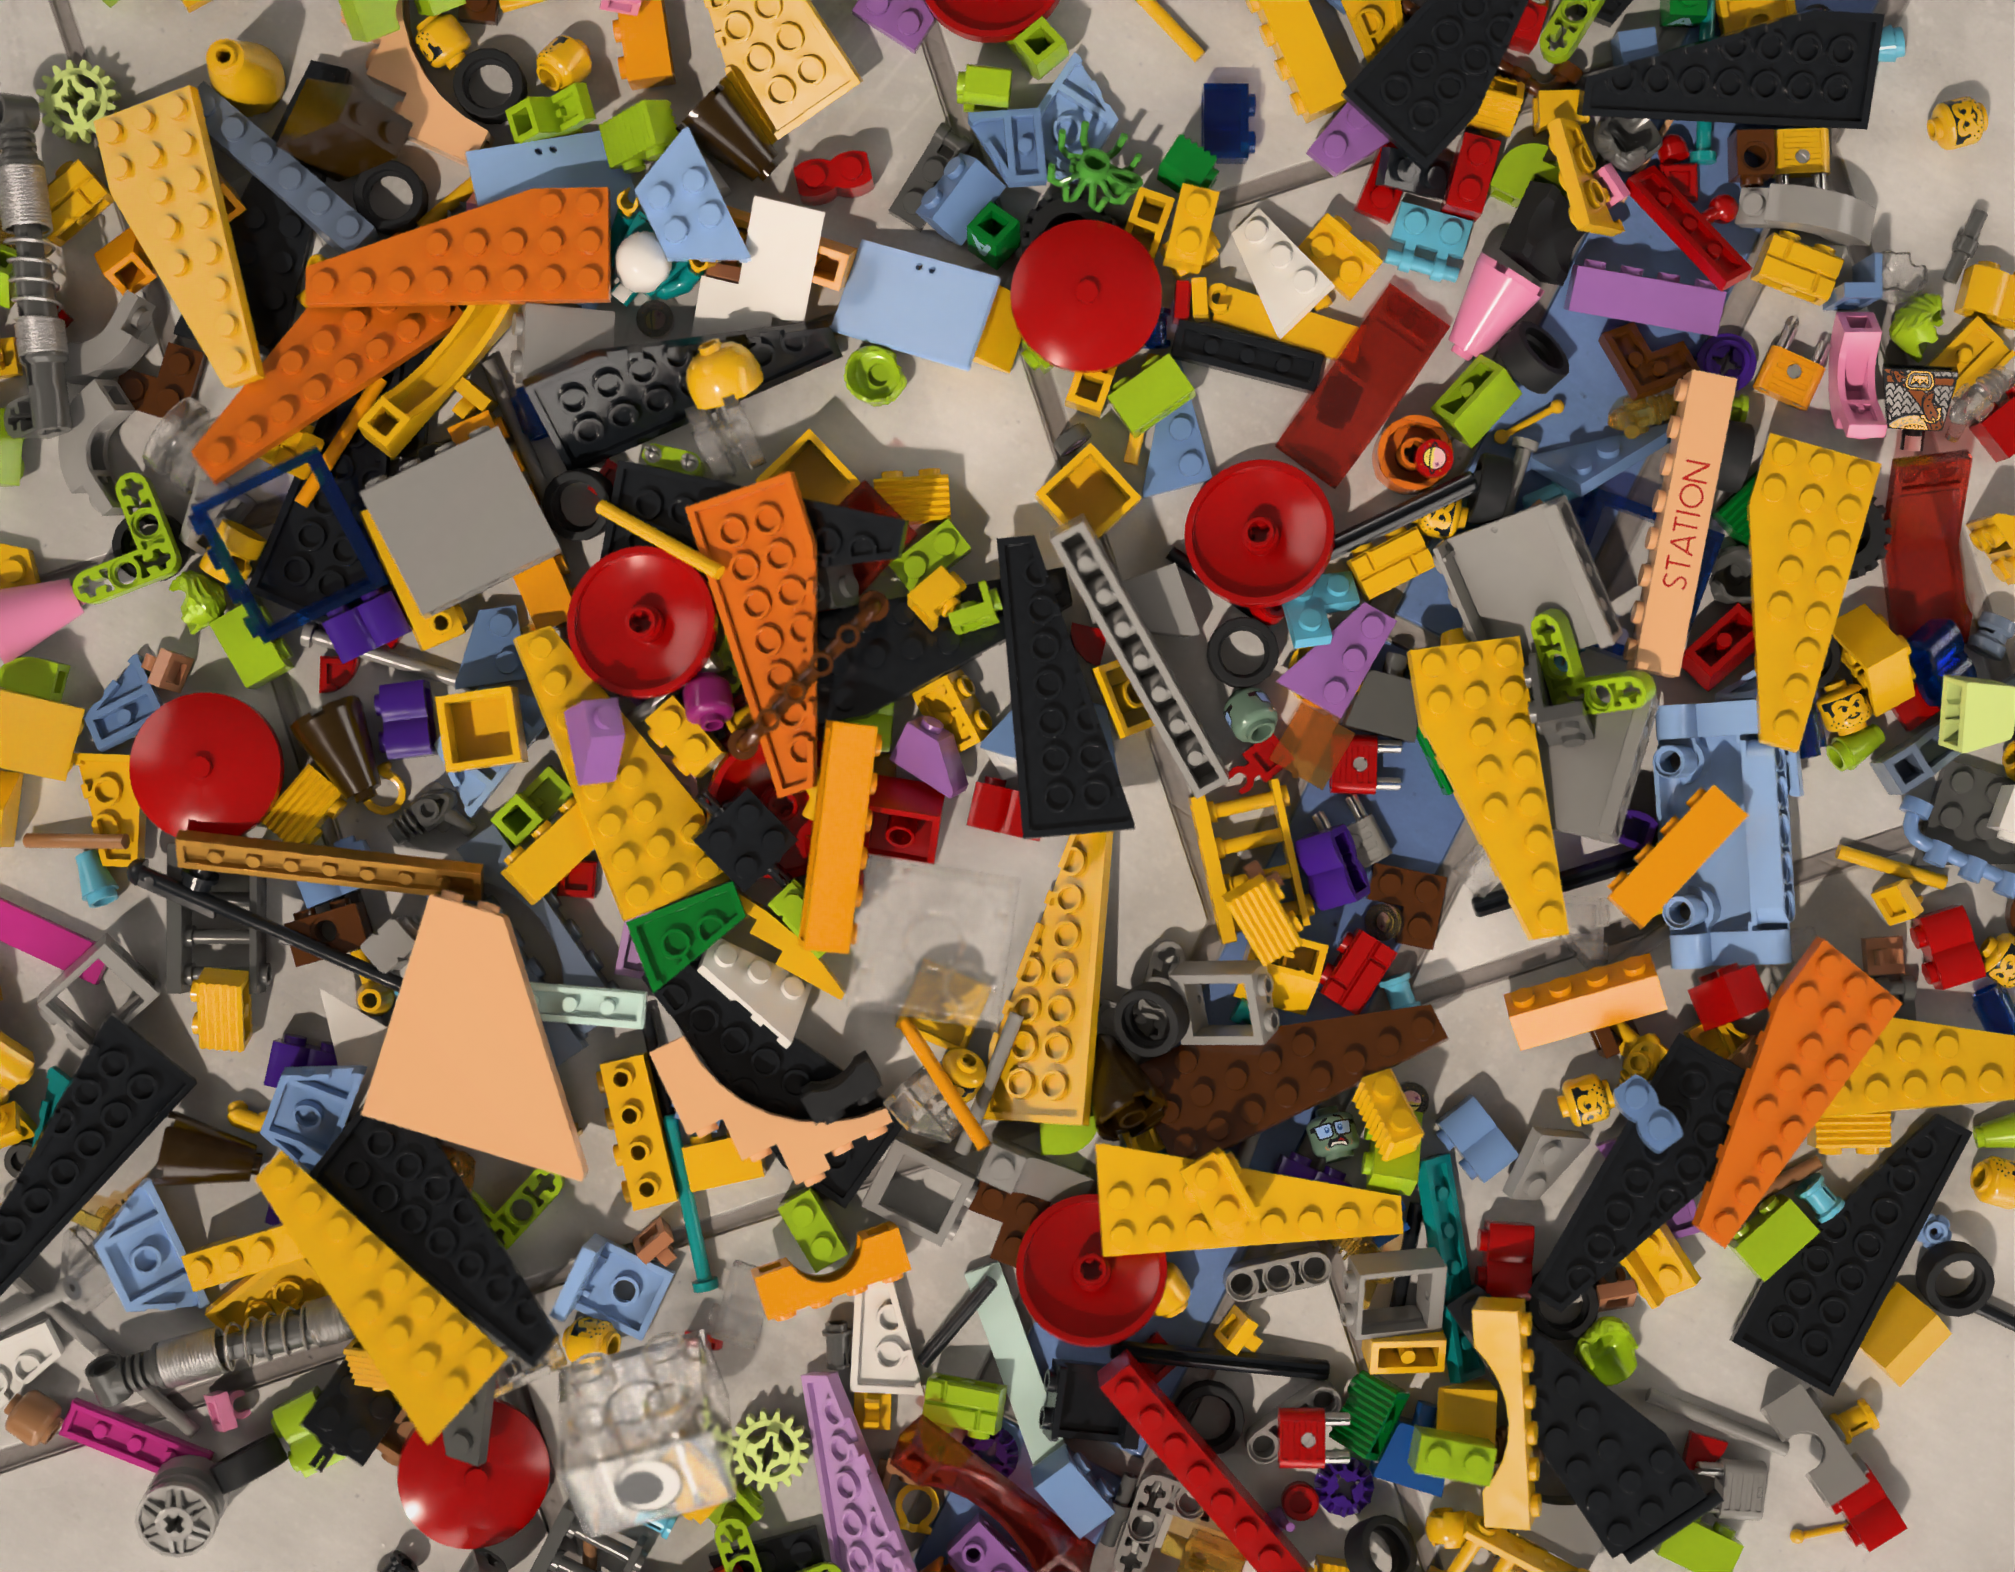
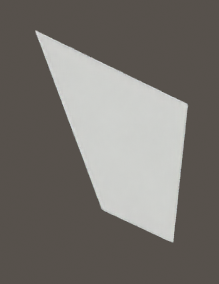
M320 989L338 1066L364 1065L367 1067L350 1111L352 1119L366 1101L388 1028Z

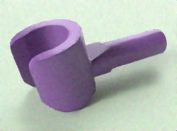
M1281 1506L1267 1513L1281 1531L1284 1529L1288 1532L1294 1531L1295 1525L1286 1518Z

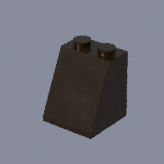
M307 78L276 146L331 180L340 182L398 158L413 123L355 86Z

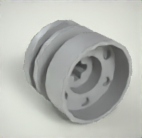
M189 1454L173 1457L161 1465L137 1507L135 1518L138 1534L149 1548L161 1555L178 1558L193 1555L206 1547L219 1525L230 1497V1492L222 1494L210 1471V1467L215 1464L214 1462L205 1457Z

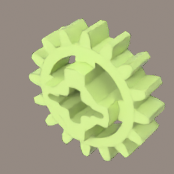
M66 60V69L61 70L56 65L52 66L55 76L51 79L43 75L41 79L47 84L46 89L36 90V94L44 99V102L39 103L40 112L46 114L41 121L47 127H53L52 133L60 138L65 135L68 141L76 143L78 136H80L88 144L91 143V134L96 133L94 121L121 111V109L113 104V101L121 98V94L111 89L116 82L110 76H105L106 71L98 65L92 69V65L89 62L82 60L78 68L73 61ZM83 79L95 82L98 89L87 87ZM59 115L70 116L74 125L63 122Z
M761 1408L758 1419L752 1413H749L746 1416L747 1426L741 1423L736 1425L734 1430L740 1437L733 1436L730 1438L729 1445L737 1449L729 1453L728 1459L738 1461L733 1472L735 1475L742 1472L746 1474L744 1485L747 1486L752 1480L757 1481V1491L761 1492L765 1484H770L772 1491L777 1492L780 1481L787 1487L792 1485L791 1474L801 1477L803 1468L798 1463H808L809 1454L801 1450L809 1447L810 1440L800 1439L805 1427L804 1425L797 1426L796 1428L793 1427L792 1424L795 1418L793 1414L784 1420L781 1418V1409L777 1408L774 1416H768L766 1408ZM768 1426L767 1431L759 1436H749L754 1430ZM781 1430L790 1437L793 1444L786 1443L780 1433ZM773 1436L774 1452L766 1464L764 1448L769 1442L770 1437ZM746 1456L753 1458L758 1466L757 1469L749 1463ZM790 1463L783 1470L771 1473V1469L779 1464L787 1465Z

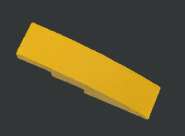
M736 889L745 913L756 919L750 933L782 950L776 965L842 1000L847 991L822 958L818 959L810 950H804L798 946V937L772 911Z

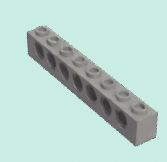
M1084 513L1051 530L1050 541L1196 799L1230 782L1226 765Z

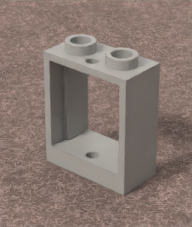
M107 933L40 993L37 1006L40 1007L38 1009L40 1015L51 1025H60L67 1032L68 1040L79 1050H87L99 1028L96 1031L93 1030L57 996L97 959H100L136 993L114 1013L126 1024L132 1021L160 995L161 983Z
M1259 960L1183 961L1168 975L1170 986L1181 995L1188 1008L1189 1025L1186 1035L1181 1040V1045H1265L1278 1031L1279 1013L1277 1009H1274L1272 999L1273 979L1267 971V966H1263ZM1244 983L1252 1025H1209L1201 984Z
M897 1135L861 1206L942 1247L946 1238L952 1241L962 1222L956 1217L962 1205L970 1207L979 1187L973 1185L976 1175ZM904 1154L961 1183L938 1231L880 1202Z
M1428 1247L1348 1255L1347 1271H1344L1342 1275V1283L1346 1295L1345 1303H1342L1340 1306V1317L1342 1324L1349 1328L1355 1340L1442 1331L1447 1265L1436 1248ZM1418 1274L1415 1305L1363 1310L1365 1280Z

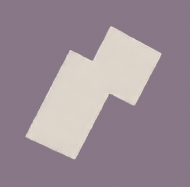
M754 196L745 244L752 261L742 263L738 284L701 276L691 337L771 327L772 318L794 323H804L825 212Z

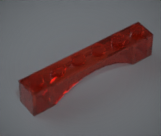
M921 1414L899 1435L890 1464L919 1486H931L951 1491L985 1510L1013 1537L1028 1558L1035 1572L1090 1571L1096 1547L1094 1543L1086 1537L1079 1539L1061 1518L926 1416Z

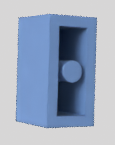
M959 153L957 157L948 162L944 169V175L938 183L924 194L921 205L915 213L944 239L962 246L967 240V225L990 201L994 203L1006 188V185L977 158Z
M1065 1443L1030 1469L1034 1489L1074 1534L1081 1539L1115 1514L1111 1499L1114 1496V1492L1103 1477L1097 1479L1091 1473L1092 1467L1086 1457L1080 1451L1075 1454Z

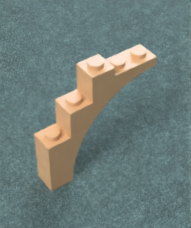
M398 0L396 17L400 30L371 41L378 44L379 47L378 49L374 48L367 58L366 75L374 84L404 97L403 102H397L393 111L413 123L407 140L468 167L466 151L491 148L495 138L487 129L459 113L439 94L430 82L418 57L411 31L409 0ZM341 9V22L348 29L345 17Z
M685 1035L649 1052L687 1135L696 1132L698 1138L719 1129L717 1122L723 1119L742 1160L750 1157L753 1163L773 1153L770 1147L777 1144L796 1185L804 1182L805 1186L808 1187L825 1179L826 1175L824 1172L831 1169L825 1154L832 1152L834 1157L854 1148L852 1141L866 1135L867 1140L874 1139L888 1131L886 1125L893 1122L885 1106L857 1116L840 1118L826 1125L824 1120L815 1124L811 1119H797L769 1112L743 1100L721 1084L699 1060Z

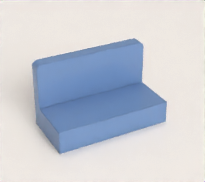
M1872 253L1853 265L1852 282H1844L1834 288L1829 300L1823 304V310H1861L1883 297L1882 253Z

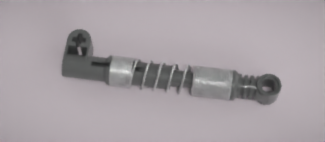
M0 92V217L2 230L6 233L14 234L13 238L5 239L4 243L16 244L17 257L8 258L6 262L12 264L14 277L8 281L15 283L16 297L11 299V301L17 302L19 316L13 319L17 322L14 325L16 345L18 346L19 362L26 370L29 393L7 404L4 413V425L8 435L12 438L52 439L72 431L73 428L65 373V363L69 360L67 334L65 332V321L58 317V313L62 310L63 305L56 300V293L61 287L53 278V274L58 270V266L51 260L45 259L52 255L56 248L49 241L43 240V238L51 234L53 225L44 162L38 158L36 153V136L33 134L39 126L40 108L37 100L32 96ZM44 244L50 245L52 248L46 254L44 252Z
M330 1295L305 1301L301 1309L296 1310L291 1306H287L282 1314L279 1315L269 1311L260 1320L253 1316L248 1317L243 1328L233 1321L229 1322L224 1332L218 1326L159 1341L154 1343L150 1350L139 1352L136 1355L132 1354L127 1357H121L118 1353L105 1354L87 1365L85 1375L99 1404L104 1407H110L124 1402L134 1391L150 1389L152 1386H159L162 1389L173 1388L228 1373L229 1370L233 1372L235 1370V1359L245 1357L248 1365L253 1366L254 1354L258 1359L266 1357L268 1361H272L274 1354L285 1352L286 1355L291 1356L292 1350L304 1347L305 1350L309 1351L311 1344L321 1348L343 1342L344 1340H351L356 1335ZM250 1320H254L253 1322H250L249 1328L246 1329L248 1322ZM232 1325L237 1326L240 1330L227 1334L229 1327Z

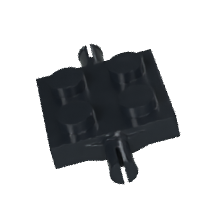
M743 786L731 799L722 803L707 788L703 789L701 793L710 803L708 804L699 794L695 797V801L709 815L705 824L691 839L744 893L760 877L767 874L781 888H785L787 884L778 874L780 873L789 883L793 880V876L779 862L782 856L798 839L748 787Z
M346 1360L342 1361L299 1423V1426L314 1435L319 1444L322 1445L308 1464L320 1473L323 1472V1469L334 1454L345 1456L360 1467H363L403 1408L390 1390L374 1391L371 1387L354 1385L355 1379H352L353 1373H349L351 1367H347L348 1362Z

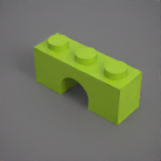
M338 0L352 40L369 42L400 30L396 17L398 0ZM414 0L418 14L436 16L466 4V0Z

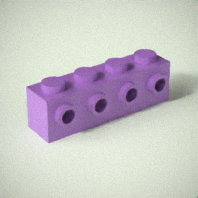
M1584 259L1583 266L1573 264L1564 309L1717 337L1727 292L1716 290L1717 287L1711 281L1695 278L1694 285L1679 283L1680 275L1658 272L1657 279L1642 276L1644 269L1621 265L1620 272L1605 270L1607 262Z
M979 1512L947 1543V1554L949 1555L947 1561L956 1572H1038Z

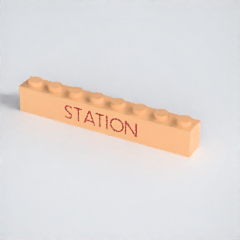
M1691 370L1683 376V379L1679 378L1676 383L1674 401H1678L1676 416L1672 415L1670 417L1666 433L1667 438H1671L1669 452L1663 454L1659 468V474L1664 475L1662 488L1661 490L1657 489L1652 503V511L1657 512L1654 527H1649L1645 539V549L1650 550L1647 564L1643 563L1641 565L1638 575V586H1642L1640 601L1636 600L1631 611L1630 621L1635 623L1633 637H1628L1623 652V659L1628 660L1626 670H1642L1648 674L1667 678L1679 677L1737 378Z

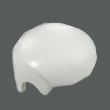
M643 231L631 234L621 242L615 255V273L620 283L633 292L650 293L655 291L669 277L672 270V261L667 260L654 232Z

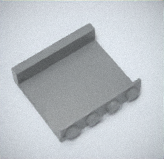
M489 426L480 427L468 435L469 440L457 446L455 442L447 443L434 451L436 456L424 462L420 458L409 461L399 468L401 473L388 479L386 475L376 477L366 483V490L359 492L425 620L562 553L498 426L492 429Z
M1566 494L1443 539L1433 548L1434 565L1437 571L1444 575L1449 587L1448 597L1450 603L1454 608H1458L1463 620V633L1467 640L1475 642L1520 636L1524 663L1529 665L1528 654L1536 653L1538 656L1531 633L1532 620L1550 608L1558 609L1567 616L1577 650L1597 643L1600 649L1613 645L1623 634ZM1545 623L1547 629H1553V631L1555 632V628L1553 625L1549 626L1547 623ZM1558 642L1557 644H1555V645H1553V643H1551V647H1552V648L1555 647V646H1557V645H1560L1559 642ZM1555 654L1554 658L1559 657L1561 655Z
M1596 687L1598 697L1602 701L1609 703L1611 699L1609 691ZM1528 688L1530 701H1534L1532 698L1531 689ZM1566 694L1568 700H1574V702L1584 698V694L1570 697ZM1656 694L1649 702L1636 709L1588 715L1593 725L1595 739L1585 740V743L1581 746L1564 747L1563 745L1549 747L1544 735L1538 736L1535 726L1553 830L1618 845L1660 704Z

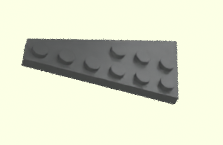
M1951 761L1939 772L1930 801L1934 808L1927 821L1924 820L1921 833L1931 839L1947 843L1965 854L1981 858L1988 862V864H2015V844L1997 838L1998 831L1986 827L2001 786L2015 785V781ZM1918 848L1915 849L1911 865L1934 866L1922 860L1925 855L1924 851Z

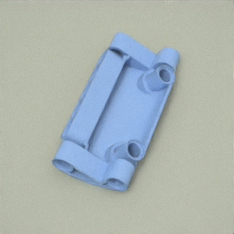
M1756 699L1659 706L1655 717L1658 746L1653 756L1658 843L1665 837L1659 831L1674 815L1679 819L1683 818L1691 809L1685 803L1700 787L1707 792L1715 785L1749 815L1662 907L1663 919L1670 929L1671 969L1727 966L1736 962L1738 965L1792 963L1790 923L1793 922L1795 917V892L1785 750L1758 742ZM1674 752L1681 759V765L1677 771L1672 768L1670 763ZM1683 902L1689 906L1691 911L1688 921L1683 919L1680 914V906Z

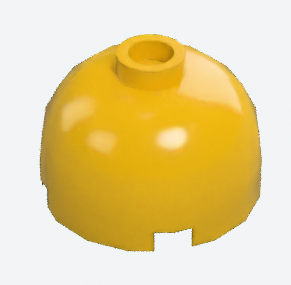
M717 338L706 341L698 347L700 353L692 358L686 370V383L691 398L698 409L705 410L725 405L722 398L733 394L736 400L744 397L755 390L764 380V375L758 361L746 347L735 342L720 343Z

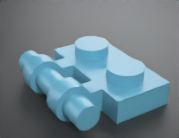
M1401 201L1390 240L1403 243V249L1400 252L1388 248L1384 263L1398 266L1397 270L1405 273L1412 270L1429 275V279L1441 282L1444 279L1456 283L1460 268L1446 265L1448 256L1459 260L1463 258L1473 221ZM1415 248L1435 252L1434 261L1414 256Z

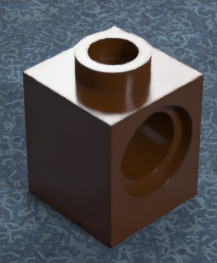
M1774 129L1736 130L1727 138L1728 183H1740L1741 188H1757L1763 186V182H1766L1775 175ZM1745 152L1753 153L1757 157V168L1746 164L1744 160Z

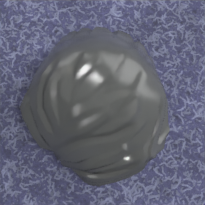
M1603 117L1595 126V131L1593 132V142L1596 150L1601 153V156L1607 163H1611L1613 167L1622 172H1632L1641 167L1662 147L1661 135L1650 119Z
M1731 545L1717 550L1713 554L1712 575L1709 579L1714 599L1730 606H1735L1737 603L1743 607L1751 604L1750 579L1752 576L1749 547Z

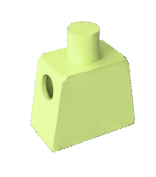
M1943 675L1938 745L1960 753H1968L2008 741L2013 737L2015 725V686L1991 679Z

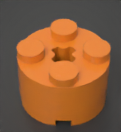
M1409 415L1390 424L1379 435L1373 447L1372 464L1376 478L1388 489L1404 495L1419 494L1437 484L1446 474L1439 478H1427L1417 471L1415 464L1409 462V457L1404 455V452L1413 447L1415 448V453L1422 443L1431 439H1439L1446 442L1453 452L1451 440L1443 427L1434 419L1423 415Z

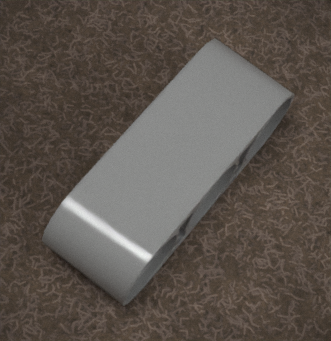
M1308 1246L1233 1263L1224 1271L1223 1284L1228 1295L1233 1300L1247 1302L1324 1284L1332 1274V1264L1328 1256L1320 1248ZM1312 1257H1318L1323 1260L1322 1269L1316 1274H1308L1304 1271L1306 1261ZM1276 1265L1284 1266L1287 1269V1274L1282 1281L1271 1282L1268 1280V1272L1272 1267ZM1240 1273L1249 1275L1250 1284L1246 1289L1235 1290L1231 1287V1281L1235 1275Z
M1315 1380L1251 1425L1246 1430L1244 1436V1444L1250 1458L1259 1464H1269L1278 1459V1408H1319L1313 1404L1315 1396L1321 1392H1328L1332 1394L1331 1403L1322 1408L1325 1409V1412H1340L1342 1407L1341 1398L1334 1385L1326 1380ZM1257 1437H1270L1272 1439L1271 1446L1265 1451L1255 1450L1253 1442Z

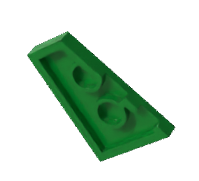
M731 881L626 922L653 993L658 991L747 916L734 882Z

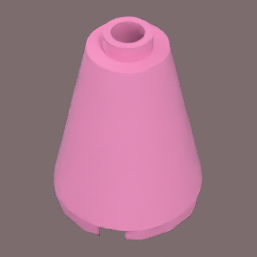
M1481 252L1475 263L1448 339L1454 343L1451 351L1469 362L1473 356L1485 355L1541 299L1545 291Z
M69 578L0 589V658L4 664L19 658L84 613L82 605L87 603L81 602L76 598Z

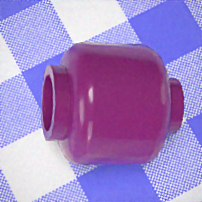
M714 672L699 673L683 688L686 718L690 723L700 725L701 729L705 731L718 730L734 715L731 685Z

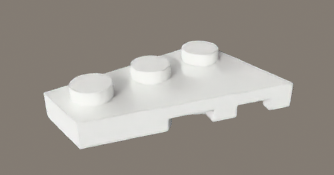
M1259 207L1232 233L1276 335L1281 339L1335 286Z
M720 938L704 952L697 971L729 1000H737L753 1014L750 1018L760 1027L763 1024L779 1037L776 1041L787 1049L794 1039L812 984L780 966Z
M881 1280L868 1285V1290L855 1295L850 1392L924 1396L925 1394L894 1282L882 1283Z
M49 1317L0 1338V1408L65 1351Z

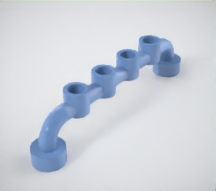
M1911 795L1904 796L1899 808L1905 813L1903 821L1904 835L1913 846L1925 852L1923 861L1939 868H1944L1946 863L1949 862L1960 867L1957 874L1959 877L1979 884L1983 877L1995 883L1992 889L1993 892L2009 899L2015 898V873L1999 869L1981 858L1965 854L1947 843L1923 835L1918 827L1919 820L1927 821L1934 806L1920 798Z

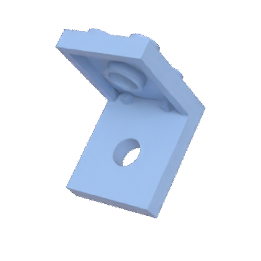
M595 1233L582 1246L549 1316L564 1322L575 1309L594 1319L609 1321L613 1328L642 1341L676 1271L653 1260L645 1265L636 1256L635 1251ZM621 1280L630 1281L635 1287V1296L629 1300L619 1298L615 1292L617 1282Z

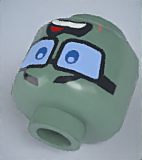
M1241 688L1231 694L1223 710L1225 720L1233 734L1242 742L1261 743L1267 740L1274 733L1279 718L1269 697L1260 688Z
M1329 1106L1315 1111L1317 1118L1312 1119L1306 1126L1313 1154L1318 1158L1325 1159L1326 1164L1343 1161L1355 1156L1353 1151L1359 1147L1360 1139L1352 1114L1346 1111L1338 1112L1337 1106Z

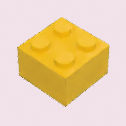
M810 428L755 479L756 483L787 472H794L802 498L843 507L863 489L862 483Z
M1091 442L1035 493V499L1059 525L1084 513L1098 540L1140 503L1142 498Z
M504 686L435 697L446 772L456 773L529 762L518 687Z

